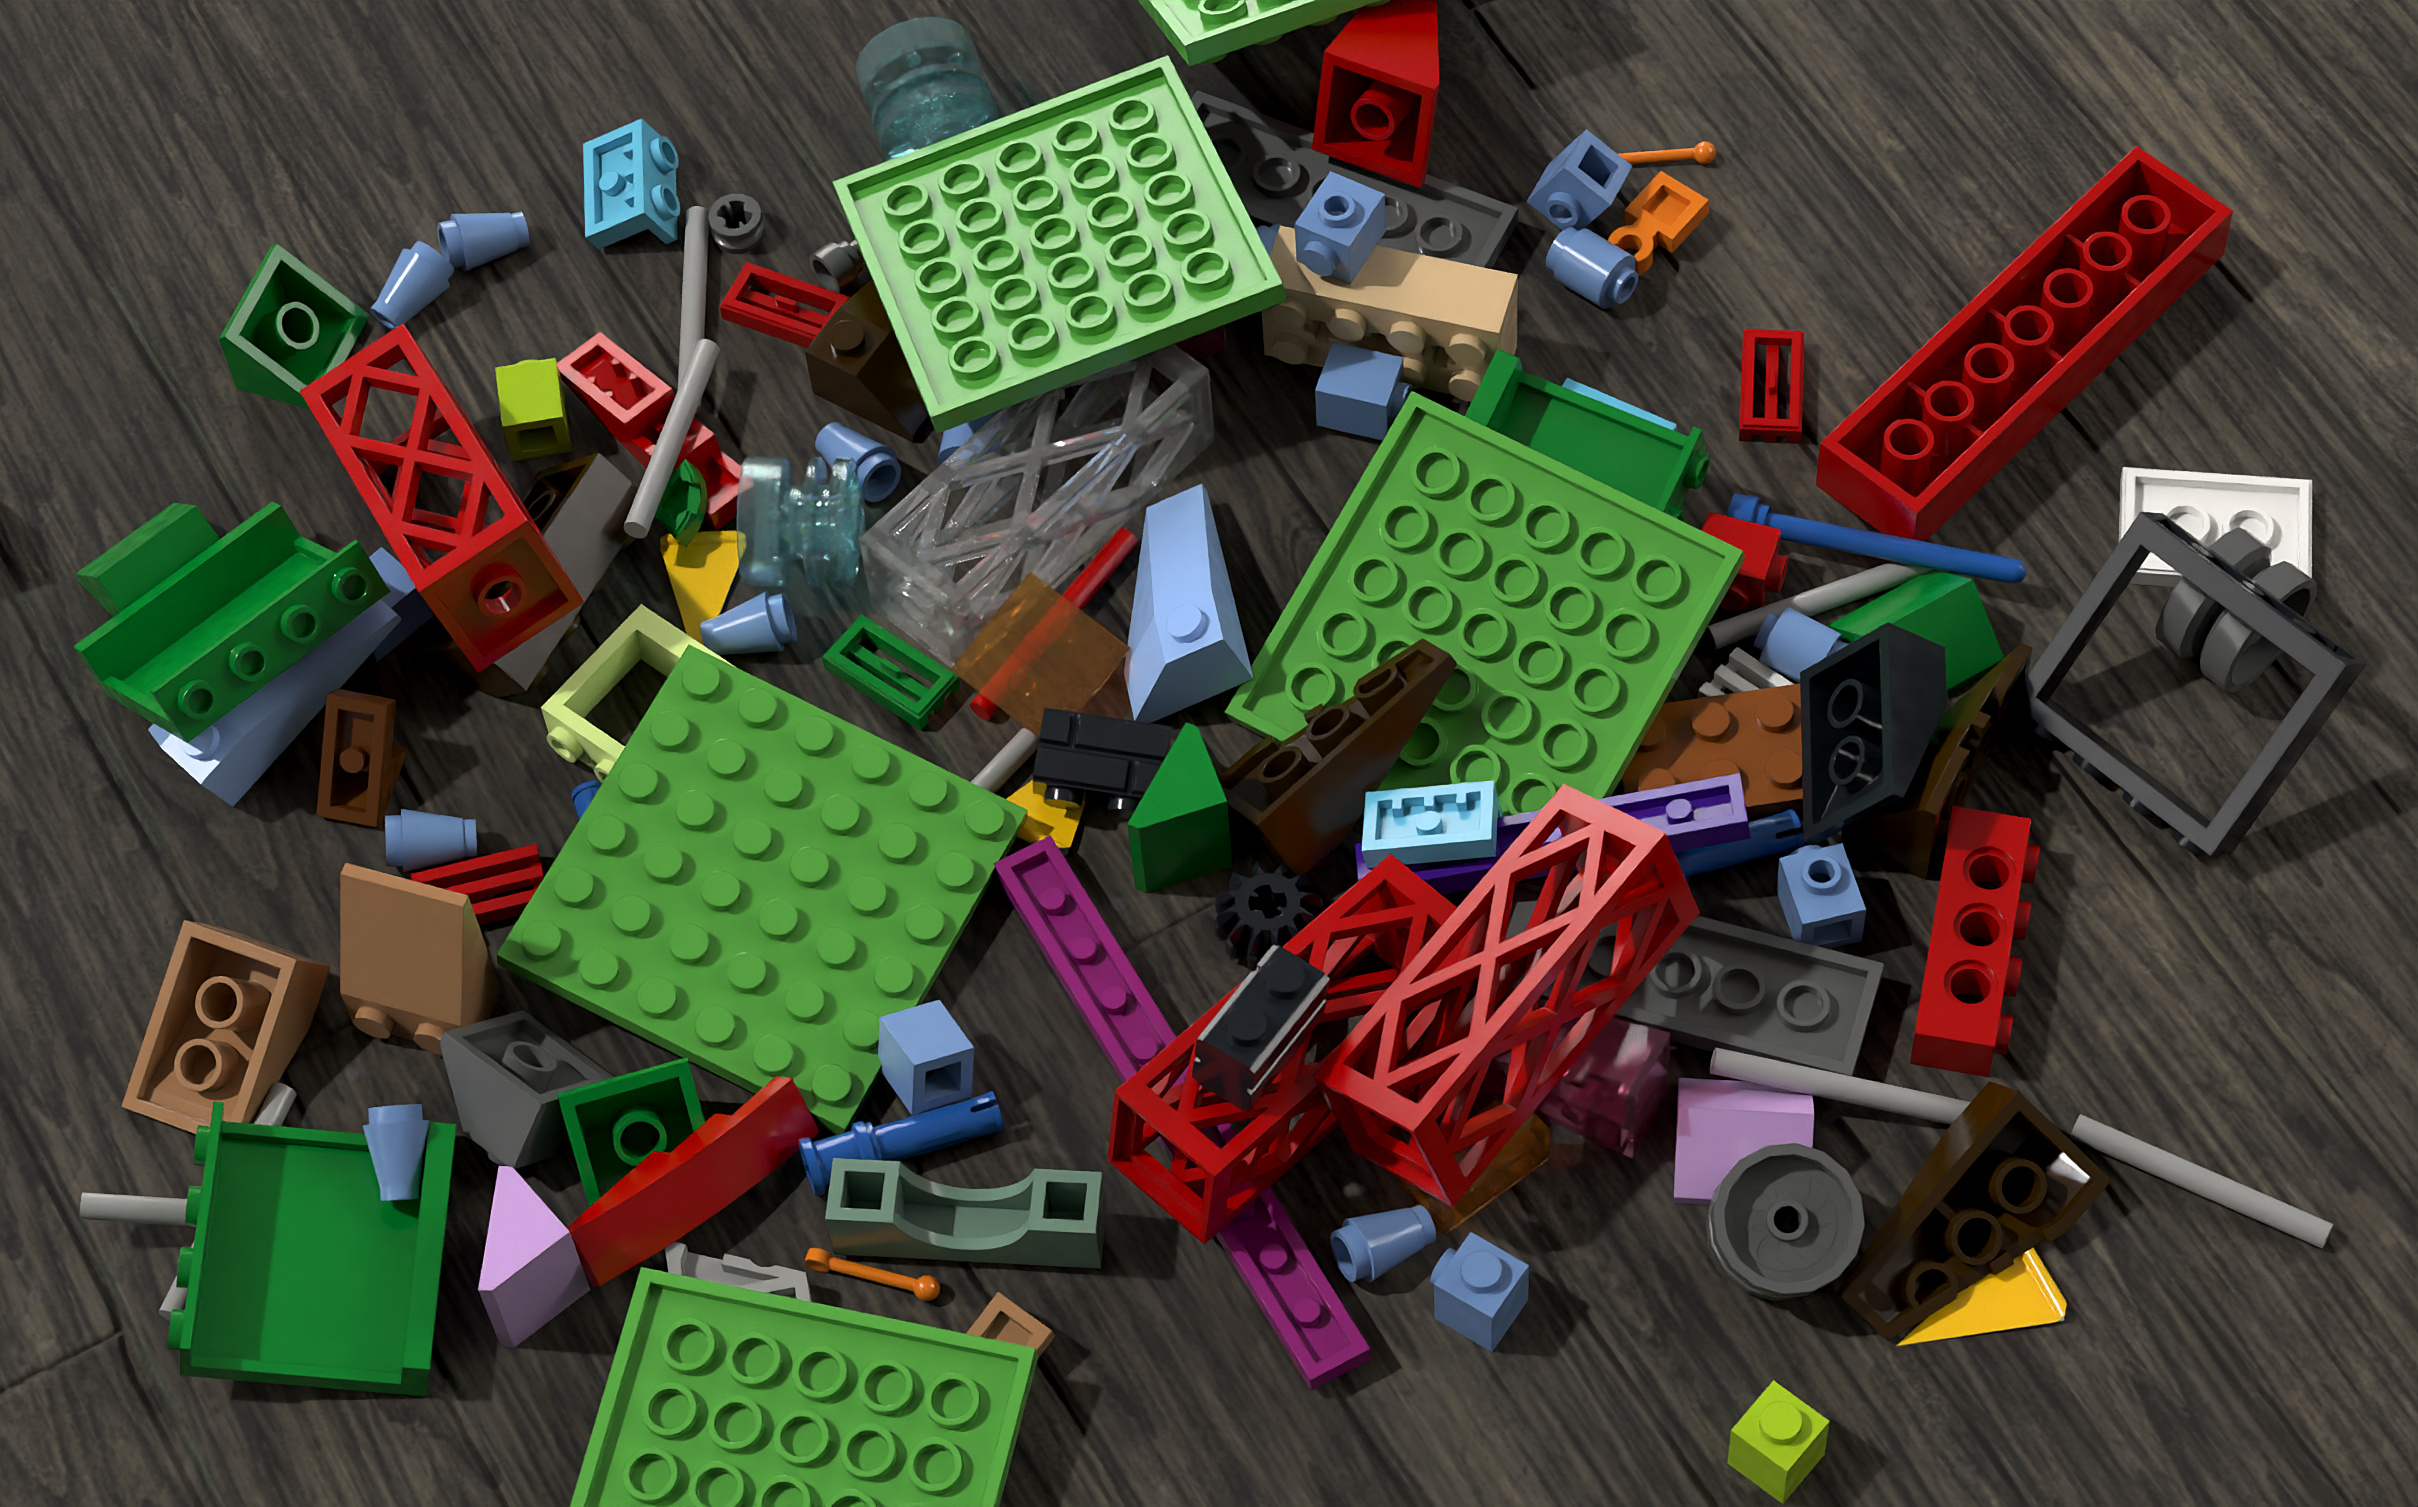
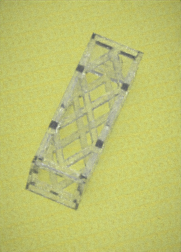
M1172 344L999 411L859 538L872 608L962 676L1112 537L1119 528L1126 524L1215 441L1209 369ZM1152 367L1174 382L1160 397L1148 389ZM1135 370L1134 377H1131L1129 372ZM1083 384L1056 426L1052 429L1062 389ZM1119 399L1127 403L1124 417L1092 425ZM1036 425L1033 437L1027 438ZM1002 437H1004L995 451L985 454ZM1163 438L1160 445L1153 454L1155 442ZM1137 451L1129 486L1110 491ZM1099 452L1061 487L1067 460ZM1047 465H1050L1039 508L1031 512L1041 471ZM971 486L944 529L940 530L950 491ZM1018 493L1012 518L983 525ZM1094 524L1088 531H1086V532L1080 537V535L1082 534V532L1084 531V529H1085L1087 526H1090V525ZM922 530L921 537L915 540ZM1053 541L1044 554L1046 543ZM1026 551H1028L1018 589L999 593ZM987 555L957 583L952 581L957 563ZM979 628H982L979 632H977V633L974 635V631H975V630H977V629H979Z

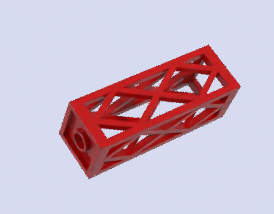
M403 323L300 390V393L419 594L478 673L585 603L465 411ZM404 358L416 376L387 369ZM370 386L418 397L411 428L388 443L359 437ZM347 396L343 417L341 418L332 405ZM451 428L462 446L433 439ZM398 465L391 497L379 475L392 466ZM422 471L465 481L458 518L414 508ZM491 492L505 516L489 526L484 525ZM422 547L448 554L431 564ZM502 581L512 582L510 589L503 596L497 599H484L487 591L493 585Z
M1566 784L1560 787L1313 1075L1315 1082L1356 1154L1449 1206L1454 1207L1700 913L1666 832ZM1559 827L1563 837L1541 847L1555 829ZM1577 866L1579 873L1568 885L1573 870ZM1551 867L1526 930L1506 939L1515 883ZM1618 921L1610 976L1576 992L1601 929ZM1470 930L1457 963L1433 973ZM1524 974V979L1493 1014L1496 1005ZM1479 977L1476 994L1462 1009L1473 980ZM1557 977L1546 1006L1538 1009L1540 996ZM1444 993L1419 1056L1397 1066L1406 1011ZM1584 1014L1550 1054L1562 1024ZM1512 1049L1503 1104L1467 1120L1492 1058ZM1360 1059L1357 1069H1352L1354 1064ZM1448 1106L1441 1125L1438 1127L1435 1120ZM1395 1125L1410 1132L1409 1145L1388 1134ZM1476 1143L1458 1164L1453 1154Z
M1392 854L1388 855L1283 946L1284 949L1309 962V964L1323 971L1330 978L1328 994L1325 998L1324 1017L1319 1023L1367 1014L1457 909L1455 905ZM1470 930L1433 973L1457 963ZM1335 941L1328 949L1329 942ZM1371 951L1393 968L1340 979ZM1479 977L1473 980L1462 1009L1476 994ZM1241 983L1117 1088L1114 1093L1107 1161L1204 1245L1339 1126L1313 1078V1075L1337 1047L1320 1062L1304 1065L1311 1034L1249 1112L1242 1111L1231 1103L1225 1102L1226 1100L1201 1086L1192 1078L1193 1063L1196 1059L1197 1038ZM1444 993L1406 1011L1404 1028L1407 1017L1412 1012L1422 1008L1405 1031L1403 1028L1397 1066L1414 1059L1420 1054ZM1360 1059L1354 1064L1352 1069H1357ZM1188 1067L1185 1082L1172 1087ZM1304 1113V1115L1288 1133L1291 1119L1299 1114ZM1256 1118L1221 1149L1198 1130ZM1160 1135L1175 1146L1170 1171L1145 1150ZM1188 1158L1198 1167L1186 1169ZM1204 1187L1203 1199L1191 1189Z

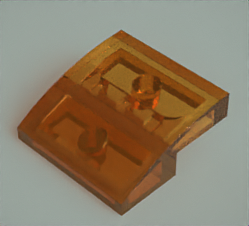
M1030 572L951 668V671L1039 737L1045 707L1080 713L1090 698H1094L1131 648Z

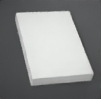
M2123 467L2120 479L2119 542L2140 512L2163 513L2207 547L2211 546L2225 533L2240 527L2249 531L2271 548V566L2286 561L2292 563L2312 578V480ZM2150 552L2129 584L2176 587L2183 575Z

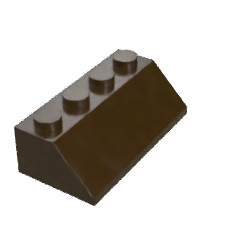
M600 453L538 471L520 497L523 505L584 601L588 597L595 595L605 586L612 574V569L609 565L619 550L626 548L636 539L625 532L624 524L639 488ZM502 581L493 585L487 591L484 599H497L503 596L510 589L512 582ZM583 604L479 673L439 619L412 659L423 668L494 698L520 692L527 693L533 690L546 676L549 670V664L546 660L556 645L566 641L577 629L581 621L578 612Z

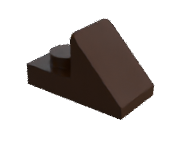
M335 689L327 694L317 816L373 827L381 824L406 758V748L392 745L396 708L395 699Z

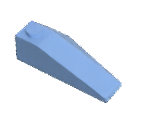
M1202 483L1146 508L1124 666V677L1134 721L1152 723L1254 679L1208 493Z
M380 599L188 743L154 723L148 731L159 746L193 778L234 807L324 707L327 694L342 687L402 618Z

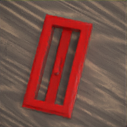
M746 262L719 307L722 319L808 348L837 309L851 297ZM751 285L777 294V296L774 298L747 288ZM796 301L830 312V314L826 316L797 306Z
M1743 329L1739 441L1751 442L1752 435H1764L1763 442L1776 443V436H1788V443L1801 444L1804 331ZM1755 344L1767 345L1764 418H1753ZM1779 345L1791 346L1789 419H1777Z
M537 844L411 874L412 881L468 895L471 902L475 903L471 905L479 926L521 916L545 877ZM533 885L534 888L533 890L493 899L498 893Z

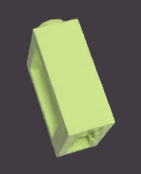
M641 604L541 707L549 733L547 741L565 760L575 762L579 759L591 767L602 783L625 746L586 721L584 717L640 659L668 677L689 644L728 664L730 663Z

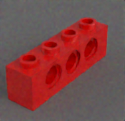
M1953 806L1910 1064L1989 1078L1994 1053L2007 1055L2013 1016L2000 1014L2003 995L2016 997L2022 958L2010 956L2012 939L2025 941L2031 907L2030 901L2018 899L2021 882L2034 884L2040 850L2039 845L2027 844L2031 824L2030 818ZM1987 881L1997 885L1999 888L1988 890L1980 888L1974 883ZM1978 937L1988 941L1990 945L1974 946L1964 939ZM1970 994L1979 998L1981 1002L1967 1004L1961 1002L1955 996Z

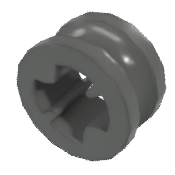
M729 194L721 197L711 206L708 215L711 234L715 245L722 251L731 254H742L751 251L760 244L764 238L765 227L759 204L752 197L745 194ZM734 219H746L747 223L744 225L742 222H739L740 228L729 229L726 225L729 222L733 226Z

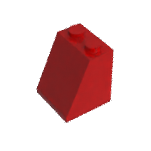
M1390 0L1380 6H1363L1324 51L1312 150L1421 188L1426 178L1439 90L1437 0Z

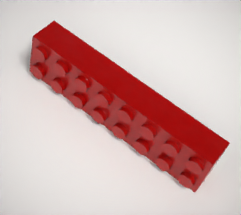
M2136 146L1820 442L1816 486L1882 534L1925 542L2224 255L2233 210Z

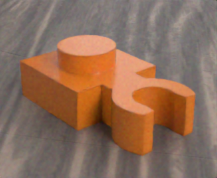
M1660 171L1624 210V224L1627 226L1616 229L1610 235L1608 241L1623 250L1635 249L1638 251L1634 255L1636 258L1635 271L1638 275H1641L1651 267L1653 263V250L1658 245L1673 253L1709 214V199Z

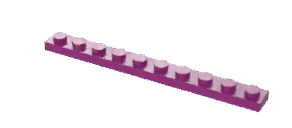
M1050 835L994 863L995 875L1121 1082L1124 1083L1176 1039V1036ZM1188 1067L1172 1087L1185 1082ZM1230 1123L1198 1129L1220 1149L1237 1135ZM1160 1135L1157 1140L1172 1163L1175 1146ZM1188 1158L1186 1169L1198 1167ZM1204 1187L1191 1189L1203 1199ZM1269 1187L1217 1233L1216 1237L1309 1389L1313 1391L1370 1361V1347Z

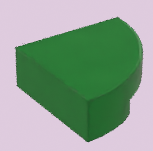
M685 459L671 474L655 517L676 540L687 547L703 522L707 508V489L699 470Z

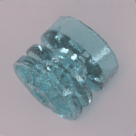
M941 17L914 18L892 25L873 37L859 53L855 73L868 113L871 115L872 124L885 161L1000 119L989 84L984 77L971 34L958 22Z
M747 456L743 461L740 473L737 500V549L743 584L746 587L787 588L793 576L796 560H803L808 584L811 588H821L825 582L829 560L833 585L836 588H852L856 581L858 563L864 548L866 524L865 501L859 486L857 466L853 457H837L835 459L830 477V485L828 484L825 461L822 457H812L808 462L803 485H796L794 470L788 457Z

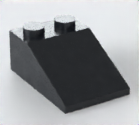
M1887 622L1800 672L1804 842L1816 845L1904 797L1947 706L1945 647Z

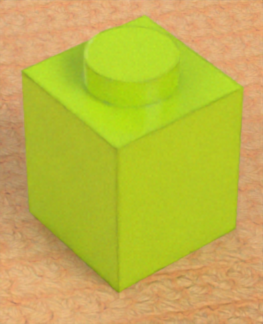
M556 358L539 361L524 360L514 365L496 367L502 428L512 461L571 452L572 444L566 397Z
M1773 1380L1732 1428L1727 1463L1780 1503L1784 1504L1825 1455L1830 1421Z

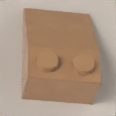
M345 863L340 874V994L352 1023L359 1030L370 1036L388 1038L390 1034L413 1040L421 1048L442 1055L439 1043L443 1033L489 1020L502 991L469 896Z
M184 920L121 1107L196 1134L198 1125L210 1126L213 1102H223L224 1121L253 1124L272 1084L278 1083L311 1026L330 965L220 926Z

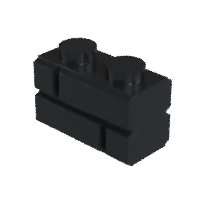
M1045 707L1033 773V794L1044 795L1043 802L1046 805L1065 810L1081 809L1082 801L1108 805L1107 813L1110 815L1130 819L1169 753L1172 726Z
M1272 945L1258 962L1256 971L1250 972L1197 1038L1196 1059L1193 1063L1192 1078L1201 1086L1242 1111L1249 1112L1323 1019L1326 1006L1325 998L1328 994L1330 978L1323 971L1283 947Z

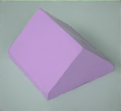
M1678 1078L1673 1203L1710 1205L1713 1191L1736 1163L1764 1146L1797 1143L1812 1148L1814 1129L1813 1095L1748 1081Z
M499 1166L478 1291L501 1347L515 1348L586 1294L590 1287L569 1230L513 1167Z

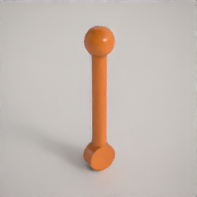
M1703 141L1698 143L1695 148L1619 153L1618 155L1629 164L1696 160L1699 164L1707 165L1715 160L1717 152L1713 144Z
M810 1248L804 1261L807 1267L817 1272L825 1273L832 1270L912 1291L922 1301L930 1302L936 1299L940 1292L939 1282L931 1275H923L916 1279L839 1259L820 1248Z

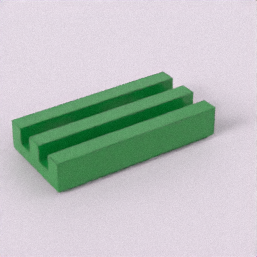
M862 614L822 656L824 669L920 731L929 723L928 715L932 711L938 713L944 707L945 696L947 694L953 696L961 688L958 675ZM860 638L866 640L934 685L928 689L903 673L895 664L885 658L878 657L856 642ZM844 655L850 657L851 659H853L854 661H856V662L859 663L860 665L864 666L865 668H867L868 670H870V671L873 672L874 674L878 675L879 677H881L882 679H884V680L887 681L888 683L892 684L893 686H895L896 688H898V689L901 690L902 692L906 693L907 695H909L910 697H912L913 699H915V700L918 701V702L916 703V702L913 701L912 699L908 698L907 696H905L904 694H902V693L899 692L898 690L894 689L893 687H891L890 685H888V684L885 683L884 681L880 680L879 678H877L876 676H874V675L871 674L870 672L866 671L865 669H863V668L860 667L859 665L855 664L854 662H852L851 660H849L848 658H846Z

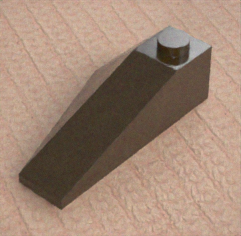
M871 280L837 309L805 350L813 394L914 443L931 419L875 285Z
M1422 638L1358 679L1353 689V697L1342 704H1336L1326 709L1322 703L1304 714L1308 725L1279 744L1271 735L1252 747L1218 777L1227 799L1228 815L1273 862L1280 866L1284 861L1290 869V874L1297 877L1321 867L1330 858L1333 849L1351 832L1365 810L1366 792L1377 791L1453 672L1457 662L1451 654Z
M2020 643L1941 716L1904 797L1855 823L1857 825L1854 851L1924 880L1927 879L1948 838L1953 806H1964L2014 707V704L2010 701L2028 676L2032 647Z
M1989 1081L1945 1131L1836 1295L1882 1338L1889 1341L1956 1300L1957 1294L1990 1273L1993 1275L1999 1274L2014 1264L2013 1259L2043 1241L2049 1243L2069 1231L2112 1180L2019 1091Z

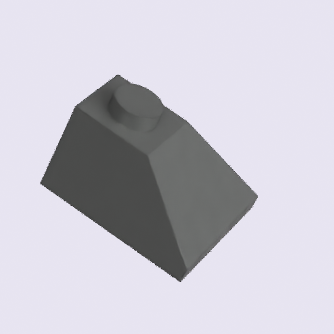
M524 1010L446 1031L443 1033L439 1043L464 1134L484 1148L485 1154L490 1160L501 1166L513 1167L514 1169L553 1157L570 1139L558 1100V1093L615 1078Z

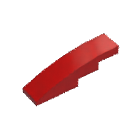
M599 332L557 363L561 380L595 418L647 469L675 395L670 386ZM693 418L672 473L685 459L699 470L707 489V508L703 520L715 531H718L760 499L763 493L758 479L722 452L715 434L697 419Z
M774 1077L733 1115L714 1114L671 1153L653 1151L567 1227L582 1268L592 1285L602 1286L663 1250L720 1212L799 1150L798 1139L805 1137L812 1139L820 1132L793 1078Z

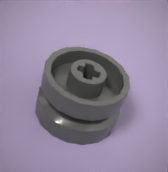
M2238 527L2225 533L2209 546L2211 550L2303 618H2306L2317 594V582L2292 563L2282 561L2271 566L2272 550L2264 542L2246 529ZM2184 576L2170 594L2161 610L2155 627L2156 639L2181 658L2191 659L2201 655V673L2225 692L2235 693L2247 687L2283 652L2281 648Z
M1797 1143L1764 1146L1740 1159L1713 1191L1705 1218L1708 1248L1722 1274L1745 1293L1771 1301L1802 1299L1837 1279L1857 1255L1865 1228L1862 1197L1848 1171L1825 1152ZM1782 1208L1788 1209L1793 1213L1791 1225L1797 1229L1793 1233H1783L1775 1226L1774 1215L1776 1216Z

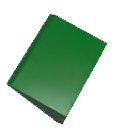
M276 243L267 252L222 332L219 342L237 389L310 410L300 390L346 360L370 315Z
M173 503L75 575L84 588L114 617L216 543L220 538L197 505Z
M1934 569L1911 579L1827 625V627L1843 635L1842 641L1847 644L1856 641L1889 622L1945 647L1947 696L1985 676L2004 659L1973 579Z
M1188 722L1182 728L1127 824L1135 889L1144 893L1156 891L1233 866L1227 799L1198 726Z
M687 1057L557 1094L589 1207L653 1151L671 1153L705 1123Z

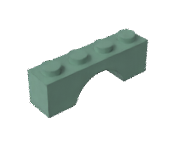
M833 1158L825 1221L834 1254L1101 1269L1107 1203L1102 1172L1034 1169L1027 1178L1013 1185L992 1189H967L927 1180L909 1170L900 1161Z

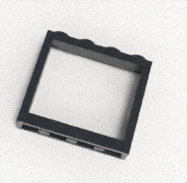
M2140 512L2010 702L2026 713L2023 722L2033 732L2053 742L2058 738L2076 753L2072 760L2081 769L2101 780H2104L2107 776L2126 790L2122 798L2130 807L2149 818H2155L2158 815L2176 830L2172 836L2182 847L2199 857H2204L2206 854L2215 856L2233 853L2367 664L2163 513ZM2150 552L2315 674L2212 821L2208 820L2050 698Z

